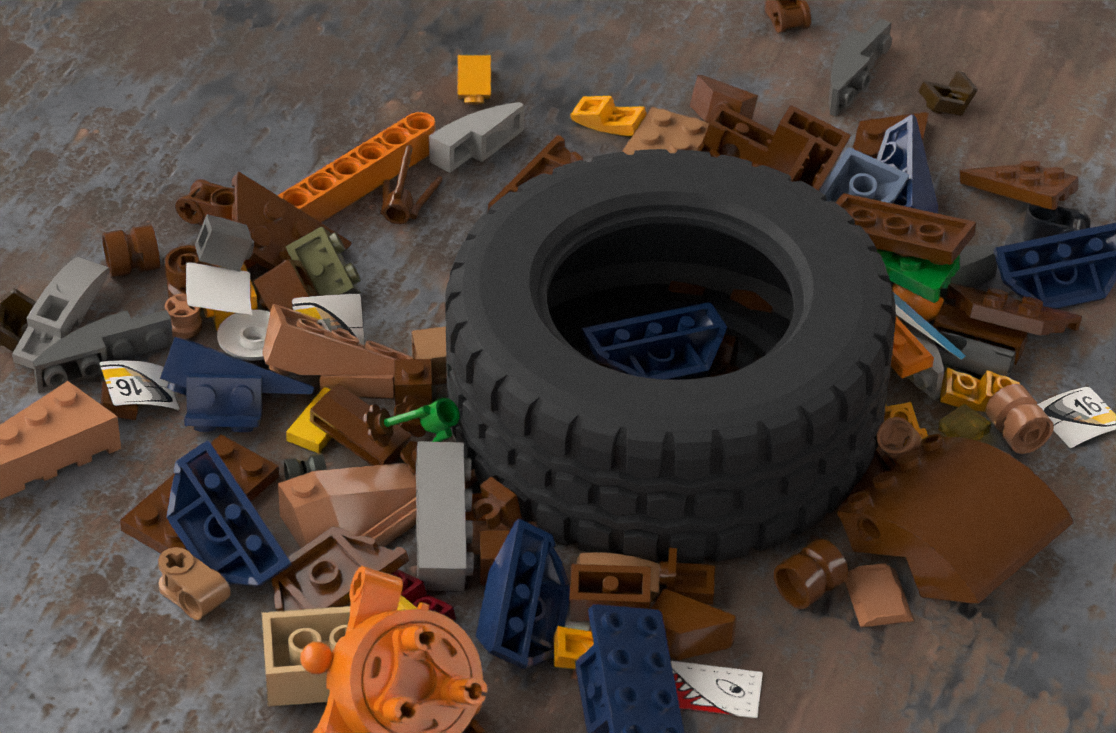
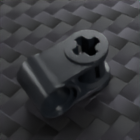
M1029 204L1021 238L1023 241H1029L1087 229L1091 226V219L1089 215L1079 209L1058 206L1056 209L1050 210ZM1078 219L1077 227L1074 228V220Z

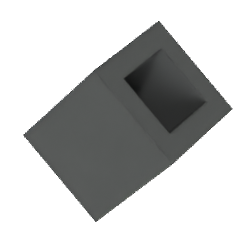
M207 214L195 242L199 261L240 272L244 260H249L252 255L254 240L251 239L246 224Z

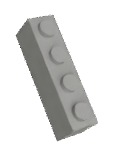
M418 441L417 578L424 581L426 590L464 591L466 576H473V552H466V543L472 544L473 521L465 520V512H471L472 489H465V481H470L471 458H464V442Z

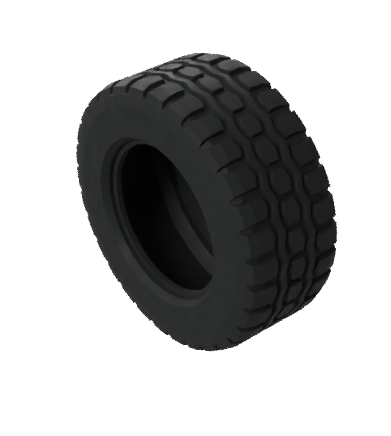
M667 149L635 150L634 155H627L624 152L609 153L592 157V162L579 160L553 169L552 175L543 173L518 186L517 192H509L489 208L488 214L480 217L457 253L450 271V278L445 293L447 398L456 404L460 413L458 423L451 427L456 442H464V458H471V470L474 469L475 476L480 485L492 477L517 495L522 520L527 523L537 522V527L552 534L554 540L565 545L577 542L579 550L588 553H618L658 563L660 559H667L668 561L669 548H677L676 563H704V557L709 556L715 561L734 559L748 555L751 547L762 551L788 541L791 533L800 535L824 519L826 513H832L843 503L870 466L879 445L877 442V432L880 425L884 422L896 321L895 299L885 264L880 254L877 253L876 247L869 235L861 226L855 225L854 218L834 201H826V195L802 181L791 182L790 175L764 165L753 167L752 161L722 154L715 158L711 157L709 152L677 150L676 153H669ZM671 281L706 287V292L703 296L669 292L668 287ZM733 289L755 292L773 307L771 313L749 309L731 300L730 297ZM711 302L727 326L725 334L739 337L740 341L754 349L762 358L738 371L720 376L690 380H663L638 377L605 368L584 357L574 347L584 341L580 333L582 328Z

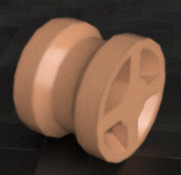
M176 294L166 301L165 310H167L171 317L173 337L186 339L196 336L202 329L201 308L189 306L187 304V294Z

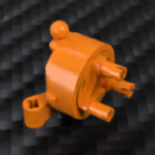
M365 566L359 567L350 586V619L345 636L340 637L332 652L326 644L315 641L305 646L300 654V662L307 672L315 675L327 672L326 685L327 689L330 690L325 712L313 733H462L472 718L482 708V703L486 697L481 694L487 693V684L483 681L481 661L475 645L467 633L453 620L440 613L428 610L429 604L419 603L416 609L397 610L402 592V579L400 577Z

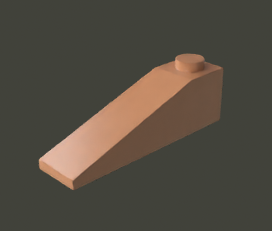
M276 304L272 305L262 352L265 363L269 365V369L285 376H289L290 372L298 375H394L395 359H414L409 355L374 341L368 340L365 345L360 344L359 339L349 334L350 332L337 328V330L330 332L317 324L319 319Z
M406 463L312 471L278 483L280 517L300 548L333 526L350 531L354 536H360L416 497V474L409 470V465Z

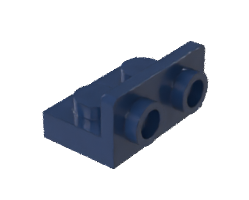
M187 375V414L184 418L185 426H194V430L199 432L214 431L216 427H231V431L240 433L251 432L253 427L260 426L263 419V375Z

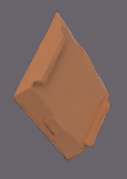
M883 563L858 566L848 572L845 584L860 628L914 621L897 571L894 568Z

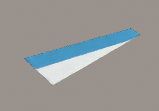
M893 292L897 316L959 359L966 357Z

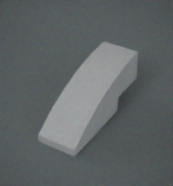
M515 102L484 109L442 127L429 136V162L449 173L471 157L483 162L524 131V104Z

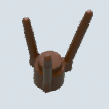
M411 145L406 146L396 189L390 193L389 180L383 181V204L380 214L394 224H404L409 218L417 219L419 210L443 181V178L438 176L414 204L412 194L404 189L412 153Z

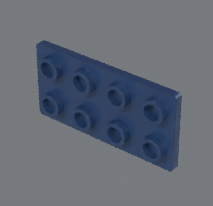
M593 604L588 609L594 645L575 661L587 733H685L661 611Z

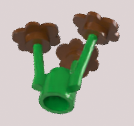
M408 395L403 399V403L395 406L394 417H390L387 409H380L377 404H373L370 406L369 411L365 412L363 419L365 426L369 429V438L384 448L389 445V437L393 436V425L399 424V427L406 432H410L413 437H422L427 431L437 435L431 442H443L452 437L450 428L458 423L460 413L458 407L451 399L441 398L430 404L425 398L416 399L414 396ZM409 441L406 445L407 447L400 452V456L409 465V470L416 474L417 442Z

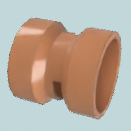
M893 417L887 419L880 425L877 432L879 446L895 461L902 455L912 453L921 446L922 438L920 434L903 418Z

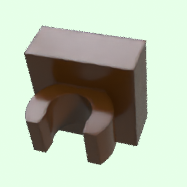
M492 477L480 485L483 499L476 501L472 506L475 519L478 520L483 515L488 514L485 519L490 530L498 527L501 523L511 529L518 519L522 520L515 493Z

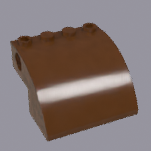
M721 105L711 120L704 139L696 151L709 152L711 157L715 158L722 154L752 161L753 167L764 165L790 175L791 182L802 181L819 191L848 143L851 134L792 105L789 106L779 122L776 131Z
M932 434L922 439L920 447L912 453L899 457L896 461V466L888 472L876 475L872 479L873 484L864 491L852 494L848 498V503L837 511L853 552L906 557L921 597L976 604L980 603L1074 523L1071 514L1061 500L1043 480L1020 461L992 445L967 438L943 437L941 434Z

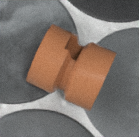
M1008 385L996 392L987 403L986 416L996 429L1003 433V438L1016 453H1031L1044 445L1052 435L1054 429L1052 420L1037 405L1036 400L1023 385Z

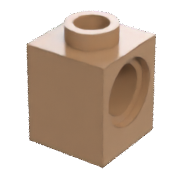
M446 326L411 331L412 357L414 359H431L432 385L447 383Z

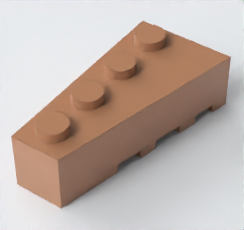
M67 381L0 424V500L25 490V483L40 479L46 481L58 476L57 470L73 463H76L78 467L92 461V455L104 450L109 454L120 450L118 416Z

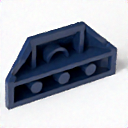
M1116 223L999 246L993 249L1002 282L1021 298L1032 297L1044 302L1043 306L1061 309L1103 300L1116 282Z
M711 302L585 327L582 328L580 334L596 359L611 370L652 379L687 380L708 375L726 333L727 326Z
M206 440L175 461L174 478L166 518L187 550L209 568L219 572L228 584L255 587L262 586L292 565L209 440Z
M518 519L511 528L489 570L476 637L489 654L522 669H526L554 659V634L558 626L565 627L570 602V583L563 563L554 549L556 543L553 535Z

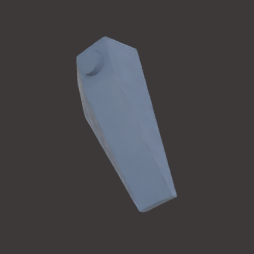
M848 147L819 191L826 195V201L836 202L843 193L894 203L907 183L910 174Z

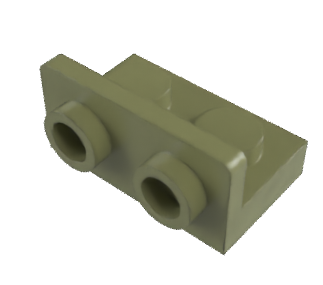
M320 227L286 246L291 259L301 261L320 296L361 293L357 285L361 278L351 262L346 264L341 254L345 251V247L336 232L331 234L324 227Z

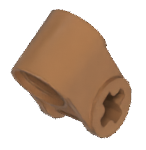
M175 547L169 548L160 554L158 566L162 572V577L159 580V591L164 597L183 609L192 619L200 620L230 598V587L224 577L219 572L202 563L188 550Z

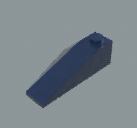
M912 114L886 130L877 160L910 174L907 183L892 204L938 213V203L918 121Z
M180 337L174 338L160 379L168 381L167 389L183 395H187L186 377L188 374L263 375V393L315 394L317 387L263 369L256 364L230 357L226 353Z

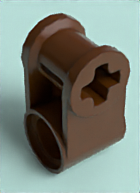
M765 0V12L772 21L777 33H784L789 28L801 26L802 29H807L811 26V11L805 0Z
M198 179L191 185L188 195L178 199L175 204L176 211L184 221L201 226L207 214L233 221L232 206L235 203V188L224 187Z

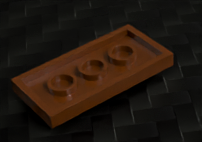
M843 193L835 202L854 218L855 225L861 226L874 243L876 250L882 249L895 252L901 257L913 256L927 259L937 265H951L975 235L976 222L846 193Z
M220 434L211 442L250 502L279 477L278 465L226 436ZM174 474L120 519L121 531L160 554L169 548L175 547L187 550L166 518Z

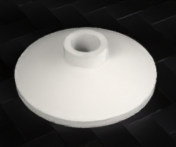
M252 310V315L235 313L227 317L220 324L217 332L218 343L223 351L243 360L264 359L262 352L270 312Z

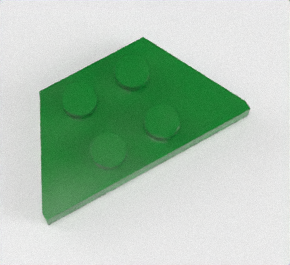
M877 249V253L880 254L885 264L890 281L933 303L938 302L940 290L948 287L951 277L955 276L960 268L959 255L951 265H937L927 259L913 256L901 257L895 252Z

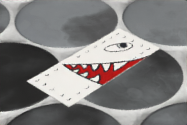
M671 661L680 709L757 718L763 672Z

